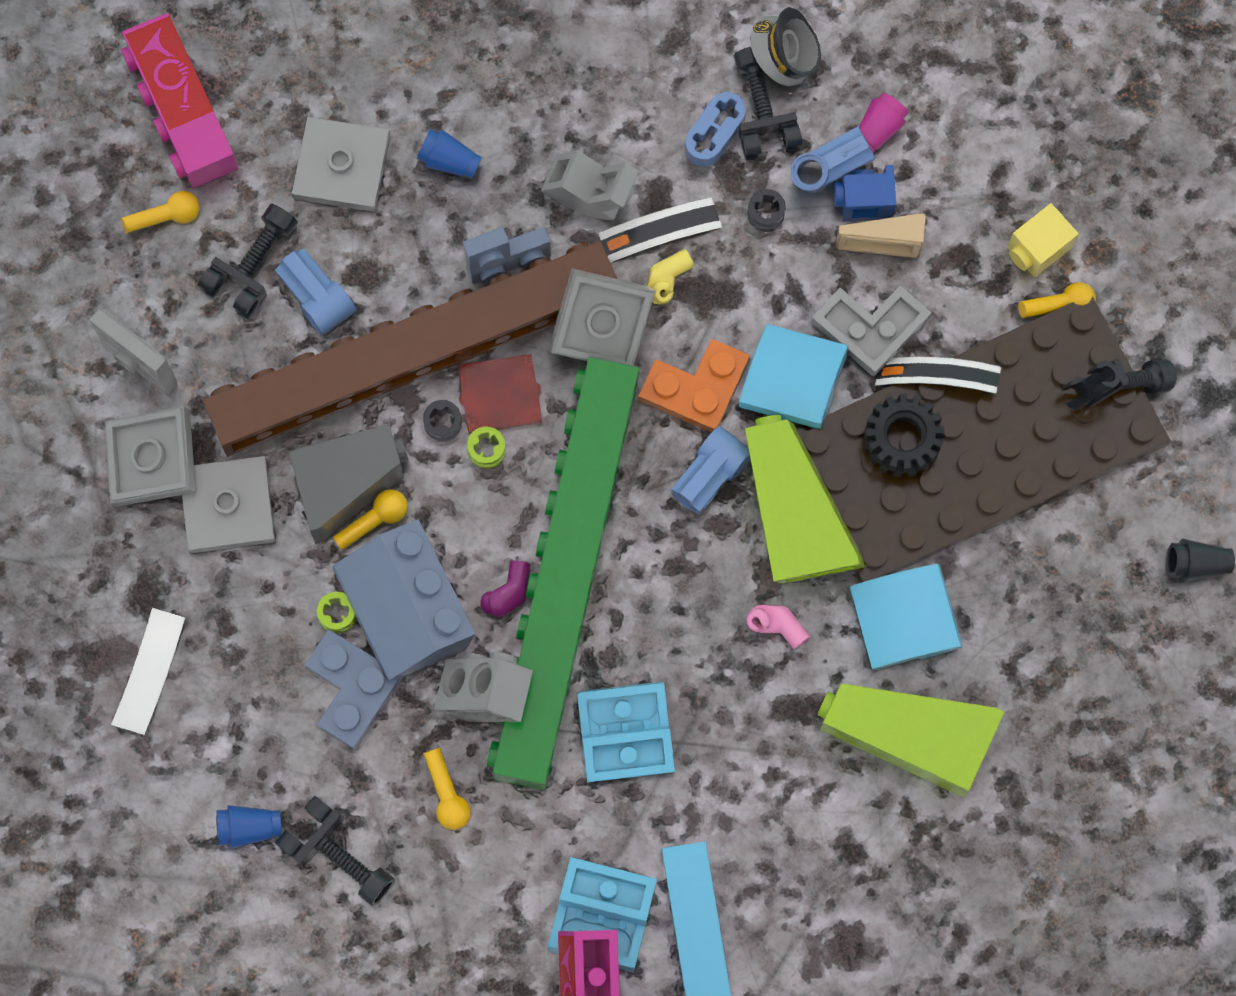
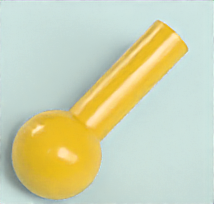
M177 191L168 198L166 204L121 217V224L126 234L169 220L179 224H187L198 216L200 204L196 196L191 192Z
M1075 282L1067 286L1062 294L1020 301L1018 310L1022 318L1050 313L1072 302L1077 305H1086L1090 302L1092 296L1096 302V295L1090 285L1083 282Z
M393 489L384 490L379 493L374 500L373 509L333 536L340 549L343 551L383 522L394 524L401 521L408 510L405 496Z
M440 747L424 752L423 755L440 799L436 809L437 820L441 826L448 830H459L469 822L471 807L466 799L456 794Z

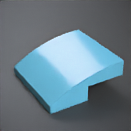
M766 324L746 377L739 400V407L770 416L781 415V419L821 429L834 397L835 384L847 358L848 345Z
M939 564L914 568L850 586L873 670L878 671L917 658L921 660L963 647Z
M663 681L577 691L587 782L675 772Z
M570 857L547 951L558 953V931L618 930L619 969L634 973L657 879Z

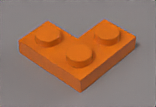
M711 339L695 375L655 359L638 395V401L712 433L723 420L750 361V355Z

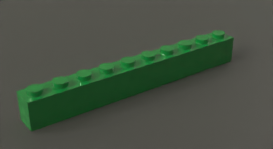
M589 357L586 370L578 369L573 394L580 395L577 410H568L564 434L571 435L567 451L559 450L554 474L561 476L558 491L550 490L545 515L552 517L548 532L541 531L535 556L542 558L539 574L533 572L530 574L526 598L533 599L529 615L521 614L516 640L523 641L520 657H516V664L533 670L521 722H497V724L504 725L500 742L492 740L487 759V767L494 768L493 777L496 781L546 791L639 381V367Z

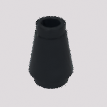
M1181 539L1179 543H1171L1168 547L1166 557L1168 574L1170 577H1178L1181 582L1231 574L1235 567V554L1232 548Z

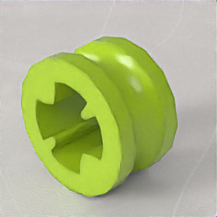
M488 426L479 427L468 437V455L472 463L477 467L484 469L494 468L505 458V440L497 429ZM489 438L490 444L493 441L497 442L498 445L493 447L494 455L484 457V452H481L480 455L475 452V450L480 448V440Z
M337 591L328 593L318 603L316 610L318 620L325 630L328 631L329 629L336 634L346 633L356 623L357 618L345 593ZM339 602L343 610L349 611L347 618L343 615L341 616L342 622L333 623L331 616L325 615L327 608L333 610L331 604Z

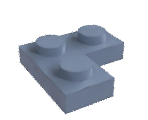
M501 227L463 241L466 269L472 284L481 281L483 284H488L490 280L519 267L527 269L534 261L551 256L550 240L545 227L509 240L504 228Z
M329 629L304 665L307 670L339 689L338 694L318 722V728L355 751L403 677L388 683L376 658Z

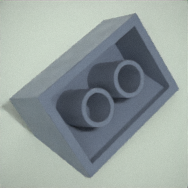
M419 519L378 535L333 565L337 579L388 683L465 651L475 636V632Z

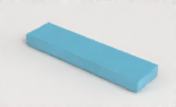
M706 841L662 848L685 996H731Z

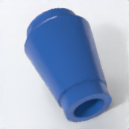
M431 128L417 156L418 160L426 163V168L462 177L465 176L469 179L473 178L482 156L475 154L474 151L443 129L437 132Z
M227 805L225 810H216L218 846L229 845L230 849L272 839V837H280V811Z

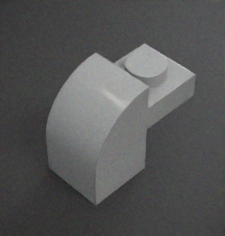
M579 150L556 155L541 192L569 209L597 219L614 220L618 210L623 208L633 196L635 190L633 184L639 170L626 162L604 167Z

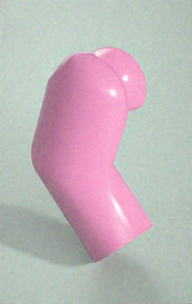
M757 605L747 615V625L752 631L759 633H781L794 650L811 638L793 613L785 606Z

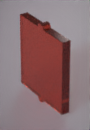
M532 354L458 365L462 388L459 402L465 408L469 434L479 427L485 426L499 430L542 423L538 393L541 392V385L536 383Z

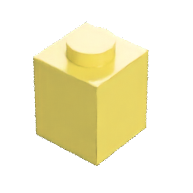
M1050 203L1012 234L1007 248L1010 250L1009 255L1014 264L1023 271L1028 270L1035 278L1073 248L1079 233Z

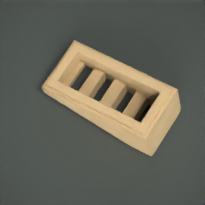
M913 214L839 226L835 248L843 251L917 258L920 255L924 241L926 214Z

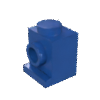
M885 165L884 172L881 174H875L873 170L869 169L856 170L851 172L850 175H844L842 182L833 183L834 207L842 208V221L893 218L896 208L894 165Z

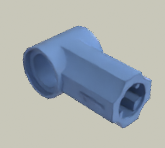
M856 127L818 149L797 157L791 166L790 174L792 181L801 190L807 193H818L828 187L829 184L876 158L860 128ZM810 162H817L822 168L820 180L811 185L803 183L800 176L803 166Z
M304 248L287 255L275 269L277 276L299 301L302 312L321 336L327 334L357 311L343 288L336 281L331 282Z
M720 425L707 437L697 452L698 457L671 488V494L675 496L679 503L698 515L708 506L728 480L730 482L733 481L751 459L749 448Z

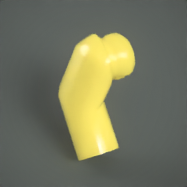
M686 249L667 257L650 268L646 286L652 287L655 290L652 301L654 304L661 305L671 301L674 294L675 277L694 268L693 261Z

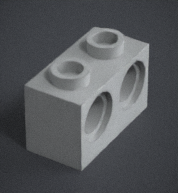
M492 652L490 658L480 654L465 653L464 659H446L434 710L467 722H521L533 670L517 665L516 657L499 652Z

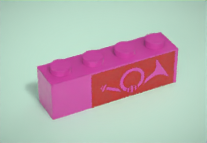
M167 12L122 31L127 47L120 50L130 72L138 70L143 79V82L136 85L146 107L155 105L160 117L153 119V122L162 142L171 140L176 153L169 155L179 179L187 176L194 189L238 170L233 151L169 13Z
M618 930L558 931L560 996H620Z

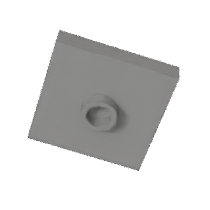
M307 117L292 189L293 199L375 212L389 145L390 130Z
M571 268L551 338L550 352L588 361V358L592 357L634 366L655 290L649 286Z
M98 309L91 317L90 322L103 346L115 354L114 358L119 364L133 374L135 371L167 396L173 392L178 386L177 380L167 359L105 310Z
M182 406L105 421L110 504L119 507L196 492L189 409Z
M265 456L194 465L196 492L182 495L187 547L190 554L276 542Z

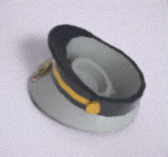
M785 8L779 14V17L765 16L760 18L753 26L750 36L753 55L762 70L777 83L786 86L799 85L818 68L821 50L817 35L803 14L795 8Z

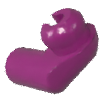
M510 561L507 583L493 592L487 591L481 597L480 605L485 614L496 617L506 616L523 605L526 601L530 563Z

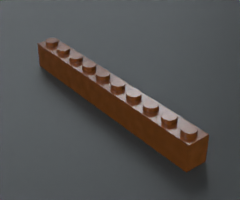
M601 241L591 245L589 242L576 244L567 250L566 255L553 260L550 258L536 260L527 267L526 271L513 276L510 273L501 274L490 280L488 286L474 292L472 289L461 290L453 294L449 298V302L433 307V305L421 306L413 310L409 314V318L396 323L391 320L381 322L372 327L369 334L356 339L352 336L341 338L332 343L329 350L316 355L313 352L301 354L295 357L289 366L276 371L273 368L264 369L255 373L249 382L236 387L234 384H228L215 389L211 393V397L203 401L226 456L229 457L554 326L571 268L617 279Z

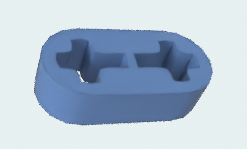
M723 92L716 95L689 130L685 140V154L694 165L708 167L716 163L737 135L739 124L744 123L746 106L738 95L731 92ZM729 106L733 107L735 119L728 116L722 125L719 126L717 124L720 116L719 108L725 111ZM710 133L714 136L711 140L712 151L704 149L701 153L697 152L696 140L702 143Z

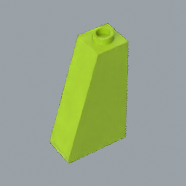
M771 415L756 419V426L745 428L773 581L779 584H786L865 568L862 555L794 424L787 419L782 420L781 415Z
M841 683L836 695L829 691L827 692L817 715L824 718L820 731L964 798L972 786L1005 711L995 707Z

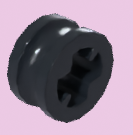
M763 189L754 193L750 198L747 211L748 220L751 225L757 230L764 232L773 231L778 228L784 220L785 200L778 192L770 189ZM764 202L772 203L771 209L777 208L778 210L772 212L771 217L767 219L761 217L762 211L758 213L755 211V209H761Z
M437 400L426 407L423 414V423L426 433L431 439L438 442H448L459 435L462 429V418L459 408L454 403L448 400ZM446 413H450V422L453 425L450 428L443 425L439 430L435 429L436 424L433 416L437 414L443 417Z

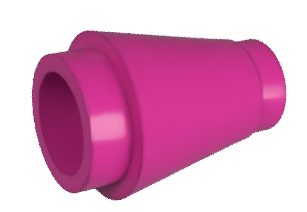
M881 93L878 99L873 98L859 125L873 153L906 124L904 118L909 113L903 104L886 93Z

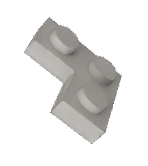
M901 286L872 315L843 289L839 288L812 316L811 323L830 340L848 345L847 354L870 375L875 377L930 319L932 313Z

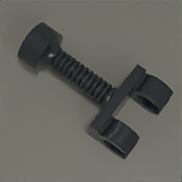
M751 47L739 50L734 54L735 65L739 74L747 75L758 119L739 124L738 134L745 160L761 158L760 135L781 131L786 152L800 150L803 143L796 112L773 116L762 68L757 63Z
M272 203L261 216L262 221L265 223L262 233L259 234L258 240H255V243L252 244L248 253L245 254L246 257H243L238 267L233 268L215 257L211 262V266L206 269L198 282V286L201 287L200 290L211 297L218 294L226 278L242 287L243 290L237 296L233 308L236 309L235 312L247 319L255 313L261 300L267 295L264 286L252 280L250 275L253 274L262 258L265 257L264 254H267V251L270 250L269 248L276 241V237L281 235L289 237L298 224V221L290 213Z
M1120 359L1113 360L1112 362L1101 361L1088 370L1087 375H1092L1086 379L1077 377L1063 386L1061 391L1074 389L1078 392L1080 398H1075L1066 404L1069 408L1078 410L1087 405V408L1094 407L1114 393L1124 389L1144 387L1151 394L1170 392L1175 387L1177 374L1174 365L1168 359L1147 361L1141 370L1130 372L1124 371Z
M314 795L304 809L322 824L321 827L305 845L287 830L281 834L275 843L302 867L306 866L317 851L325 854L333 863L335 862V865H338L350 877L352 876V879L359 882L360 890L358 895L371 906L376 905L391 888L395 878L381 867L375 871L368 870L364 864L361 865L358 859H355L347 850L341 848V845H338L337 842L331 839L330 836L342 823L343 819Z

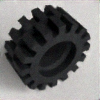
M907 393L899 394L898 399L894 400L892 396L885 398L882 405L878 403L874 407L872 414L868 418L863 437L865 438V452H870L869 460L873 465L876 462L881 465L879 470L885 474L887 470H891L894 472L893 477L901 478L902 473H908V477L916 476L917 471L921 470L923 473L927 470L939 454L945 434L944 426L940 425L942 417L939 412L933 413L934 406L929 401L926 405L920 402L922 397L914 395L913 399H907ZM908 421L919 430L920 442L911 450L903 451L896 449L888 440V428L895 422Z

